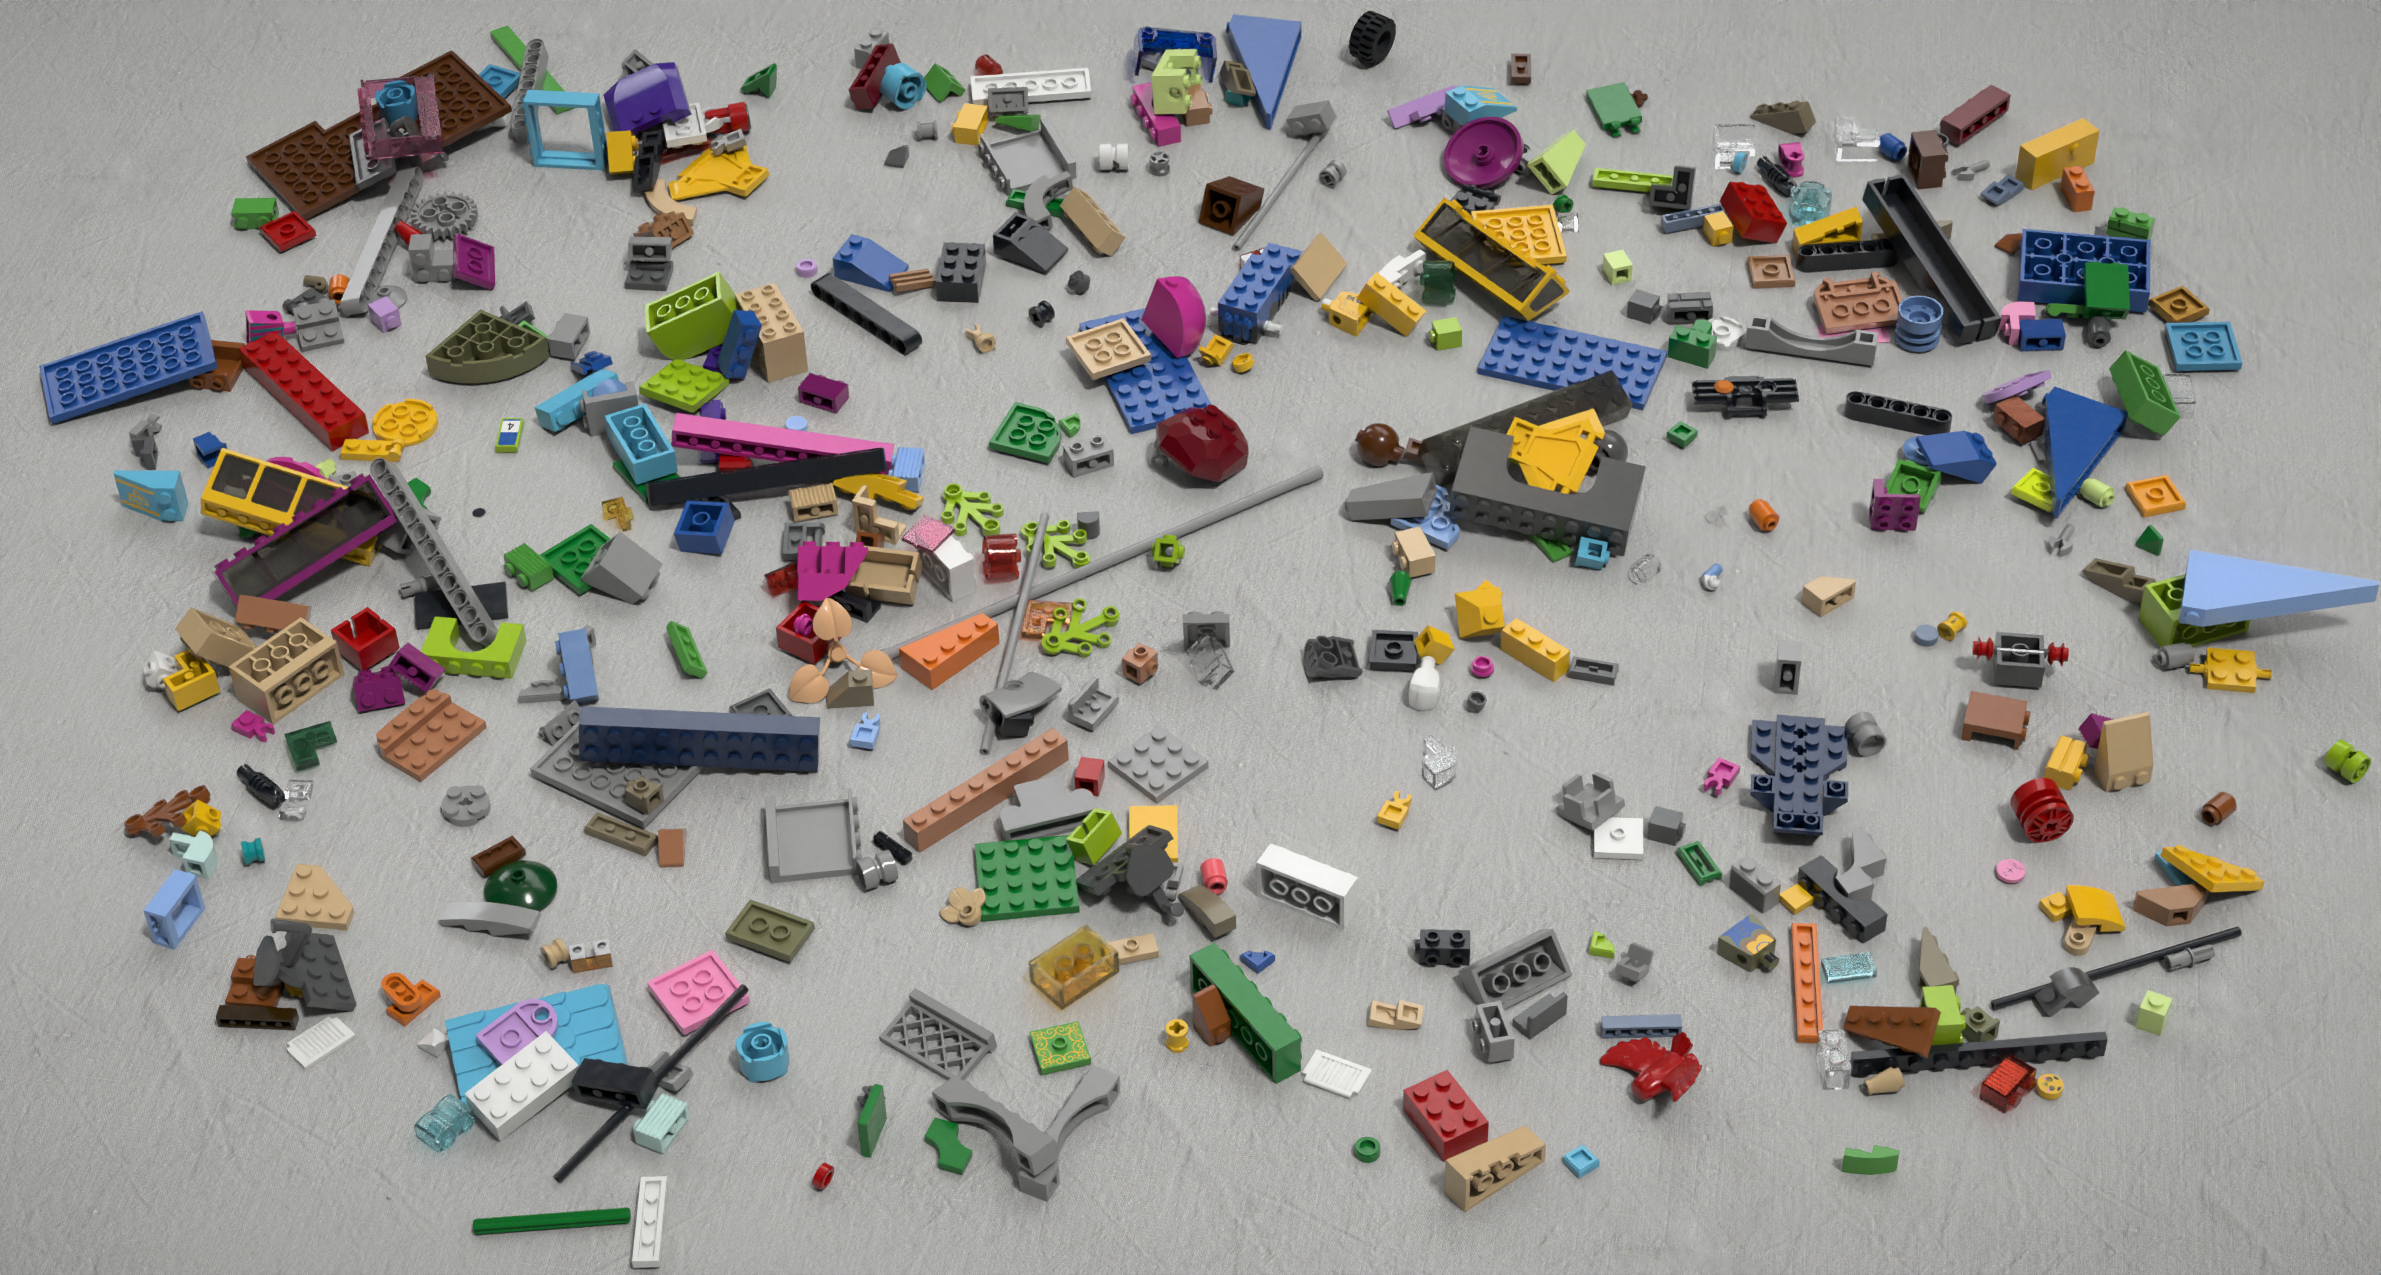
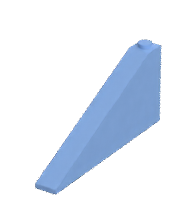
M2190 550L2178 623L2204 627L2374 602L2380 581Z

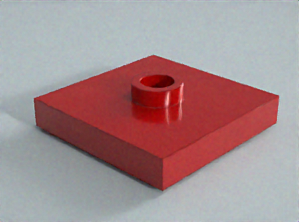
M296 211L259 227L260 232L280 252L316 236L315 229Z

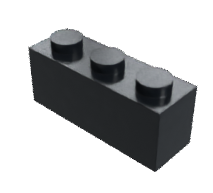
M588 1058L583 1059L571 1081L578 1098L647 1109L659 1086L653 1070L647 1067H636L624 1063H612L601 1059L594 1060Z

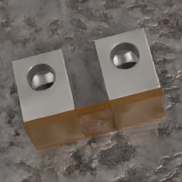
M609 939L594 941L596 956L586 957L584 943L569 945L573 973L613 967Z

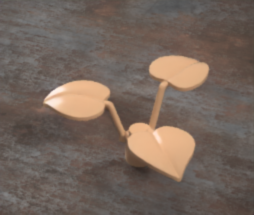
M830 598L824 599L813 618V630L819 638L823 640L834 638L833 642L827 647L829 657L826 659L820 672L813 664L804 665L795 672L789 688L790 699L794 702L816 703L826 697L829 683L822 675L825 674L831 661L840 663L847 659L858 666V670L872 669L874 688L884 687L897 678L898 674L891 659L880 650L866 652L861 658V663L847 654L844 645L838 642V637H846L850 634L852 620L846 609Z

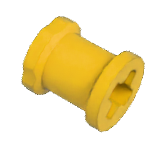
M1958 611L1951 612L1948 619L1937 626V630L1943 639L1951 641L1956 637V633L1959 630H1964L1967 627L1968 622L1962 613Z
M1180 1019L1169 1021L1165 1027L1166 1034L1168 1035L1166 1046L1171 1052L1181 1053L1189 1046V1041L1186 1037L1188 1024Z

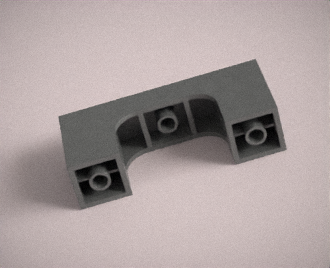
M1470 426L1451 491L1449 516L1474 521L1482 525L1496 526L1503 530L1509 529L1525 535H1540L1546 540H1560L1568 545L1578 546L1581 537L1608 542L1606 551H1610L1611 555H1625L1642 491L1646 466L1602 456L1595 483L1590 490L1579 495L1556 492L1519 483L1509 475L1508 470L1511 463L1514 436Z

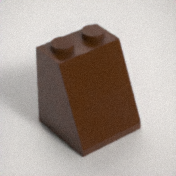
M1231 176L1207 183L1198 223L1235 235L1261 208L1265 188Z

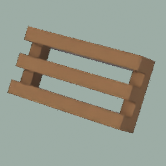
M929 269L889 274V281L896 292L934 287L936 282L935 278H932L933 275L929 273Z

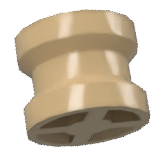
M560 938L553 940V943L549 946L544 945L540 947L541 955L551 969L557 967V964L561 961L566 962L570 960L568 949Z

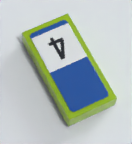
M502 418L495 446L496 452H518L524 427L523 418Z

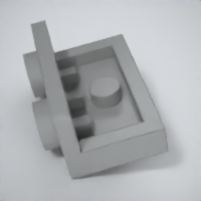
M1028 87L988 88L989 112H993V116H1005V112L1013 111V115H1025V111H1029Z
M1093 677L1088 683L1083 685L1081 691L1075 697L1070 699L1068 703L1069 719L1093 731L1119 703V697L1099 688L1098 678Z

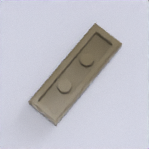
M596 813L584 827L586 835L645 857L658 842V835L600 813Z

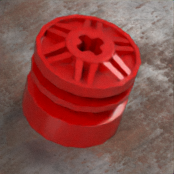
M2050 778L2030 780L2015 790L2011 797L2010 805L2020 821L2026 836L2033 842L2053 841L2065 834L2073 824L2074 815L2058 785Z

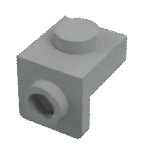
M1631 943L1627 956L1617 963L1615 973L1622 975L1625 980L1638 982L1649 973L1654 951L1637 943Z
M662 1051L648 1065V1068L652 1069L655 1073L670 1057L669 1053ZM678 1063L658 1084L661 1087L677 1092L694 1074L690 1067Z

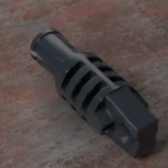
M1763 156V159L1759 158L1757 166L1765 172L1766 179L1787 196L1798 191L1797 184L1780 165L1773 164L1766 156Z
M244 764V767L241 765L238 768L237 776L245 781L248 789L260 799L272 806L286 801L285 793L265 774L255 772L248 764Z

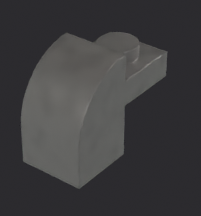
M2068 967L2050 975L2049 977L2052 982L2034 996L2046 1014L2052 1017L2070 1002L2081 1008L2100 992L2085 972L2076 967Z

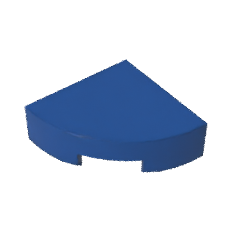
M1247 951L1240 955V961L1259 974L1275 962V955L1268 951H1264V953Z

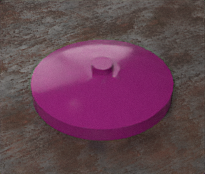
M1499 117L1475 119L1459 128L1448 141L1444 152L1445 168L1452 180L1460 186L1465 183L1477 185L1480 189L1490 188L1506 180L1517 169L1523 157V140L1517 128L1506 119Z

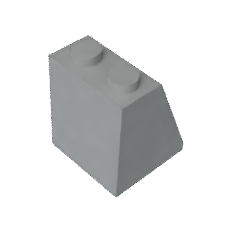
M618 532L599 548L580 580L634 604L639 599L643 601L651 591L649 586L651 583L654 584L661 575L658 571L663 564L622 532Z

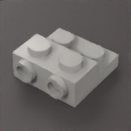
M322 298L315 304L309 305L306 302H302L296 308H292L303 352L345 343L335 300Z

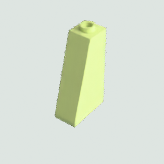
M1572 130L1558 137L1528 162L1527 166L1552 195L1568 186L1586 144L1576 131Z

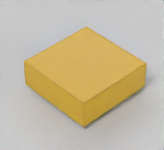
M1797 883L1780 893L1779 901L1793 914H1797L1812 905L1814 897Z

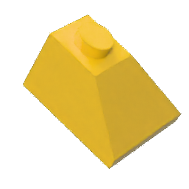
M1500 587L1454 593L1460 639L1498 634L1505 628Z

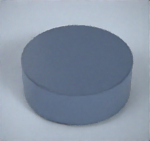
M1920 625L1915 630V641L1922 646H1933L1938 641L1939 632L1932 625Z

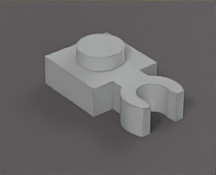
M742 129L724 135L722 140H714L710 143L714 156L721 154L725 150L728 152L739 150L747 145Z
M151 414L146 421H140L129 432L131 443L133 438L153 436L154 432L160 431L162 425L156 423L160 416Z

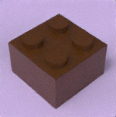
M1935 130L1911 132L1907 166L1918 190L1942 187L1943 179L1946 178L1945 162H1948V152L1943 148L1942 139L1938 137Z

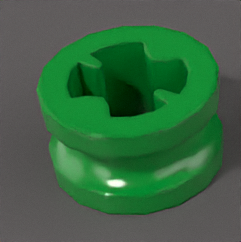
M1562 194L1555 199L1553 208L1561 215H1566L1572 210L1574 202L1568 196Z

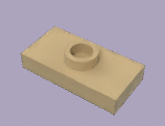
M1153 933L1105 942V950L1110 966L1159 957V950Z

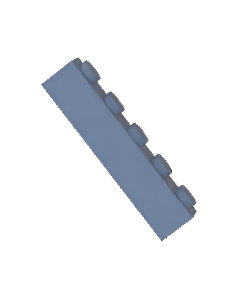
M1721 204L1662 215L1661 227L1665 233L1695 228L1704 225L1705 215L1719 212L1726 214V211Z
M1681 1014L1601 1016L1602 1039L1673 1037L1677 1033L1680 1034L1682 1032Z

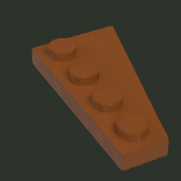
M1849 1006L1843 1029L1847 1033L1871 1041L1876 1040L1884 1045L1895 1046L1903 1051L1914 1052L1921 1057L1928 1058L1941 1012L1933 1007Z

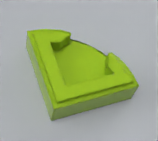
M1594 931L1589 955L1614 959L1615 947L1605 938L1604 934Z

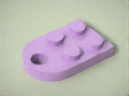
M2049 370L2025 374L1983 393L1982 397L1986 404L2007 399L2014 395L2021 396L2028 393V389H2037L2044 386V381L2051 379L2052 376Z
M527 999L513 1006L475 1036L477 1041L501 1066L545 1031L554 1038L558 1030L557 1014L549 1003L540 999ZM540 1012L549 1013V1017L546 1020L540 1021L536 1019V1015Z

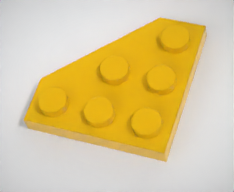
M2181 845L2163 847L2160 854L2162 858L2210 892L2262 890L2265 882L2256 876L2257 873L2249 868H2242L2216 857H2209Z

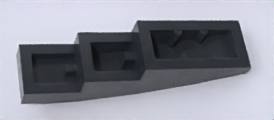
M662 130L643 133L642 144H639L638 156H635L634 192L654 189L663 154L664 133Z

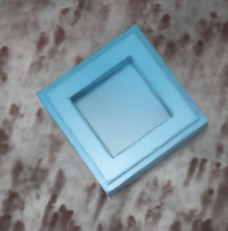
M1583 1144L1564 1155L1562 1162L1578 1178L1598 1168L1600 1163Z

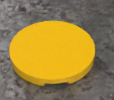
M405 399V402L393 405L389 403L383 406L373 418V431L378 440L393 441L395 438H401L405 441V447L412 446L427 440L435 433L438 427V416L431 404L418 399Z

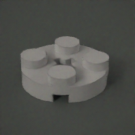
M480 785L450 787L441 805L444 818L449 819L451 824L459 827L477 824L478 819L483 816L485 819L491 809L489 796L485 792V788ZM470 804L467 808H463V805Z

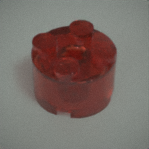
M1016 533L983 536L982 554H984L985 561L982 562L986 579L1019 578L1017 563L1021 562V551L1016 549Z

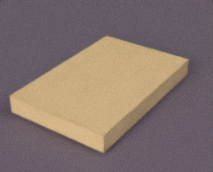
M1321 232L1315 236L1293 264L1291 273L1316 302L1321 299L1348 263Z

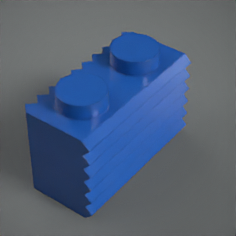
M2062 319L2019 320L2020 332L2018 341L2022 352L2025 350L2045 351L2047 349L2048 351L2064 349L2066 333Z

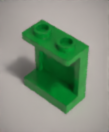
M2096 261L2085 262L2081 272L2082 277H2084L2085 305L2082 310L2083 318L2102 316L2105 319L2126 320L2130 310L2128 265L2116 262L2111 264Z

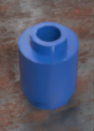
M1891 133L1883 134L1877 140V149L1892 160L1896 159L1899 161L1907 153L1905 143Z

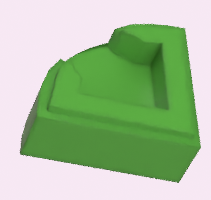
M1078 413L1058 420L1060 428L1069 438L1076 435L1080 430V416Z

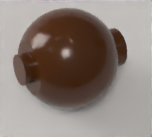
M1383 423L1370 424L1364 431L1360 429L1355 439L1358 442L1357 452L1360 458L1368 465L1374 467L1386 466L1388 462L1392 461L1398 464L1405 450L1404 447L1399 445L1397 432L1389 425Z

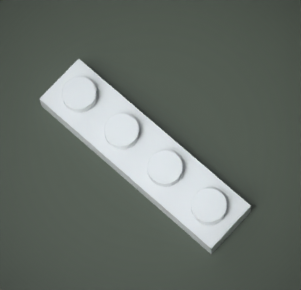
M667 1176L641 1177L632 1256L633 1268L660 1267L668 1189Z

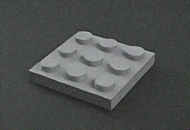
M1160 725L1108 760V767L1156 804L1209 768L1208 760Z

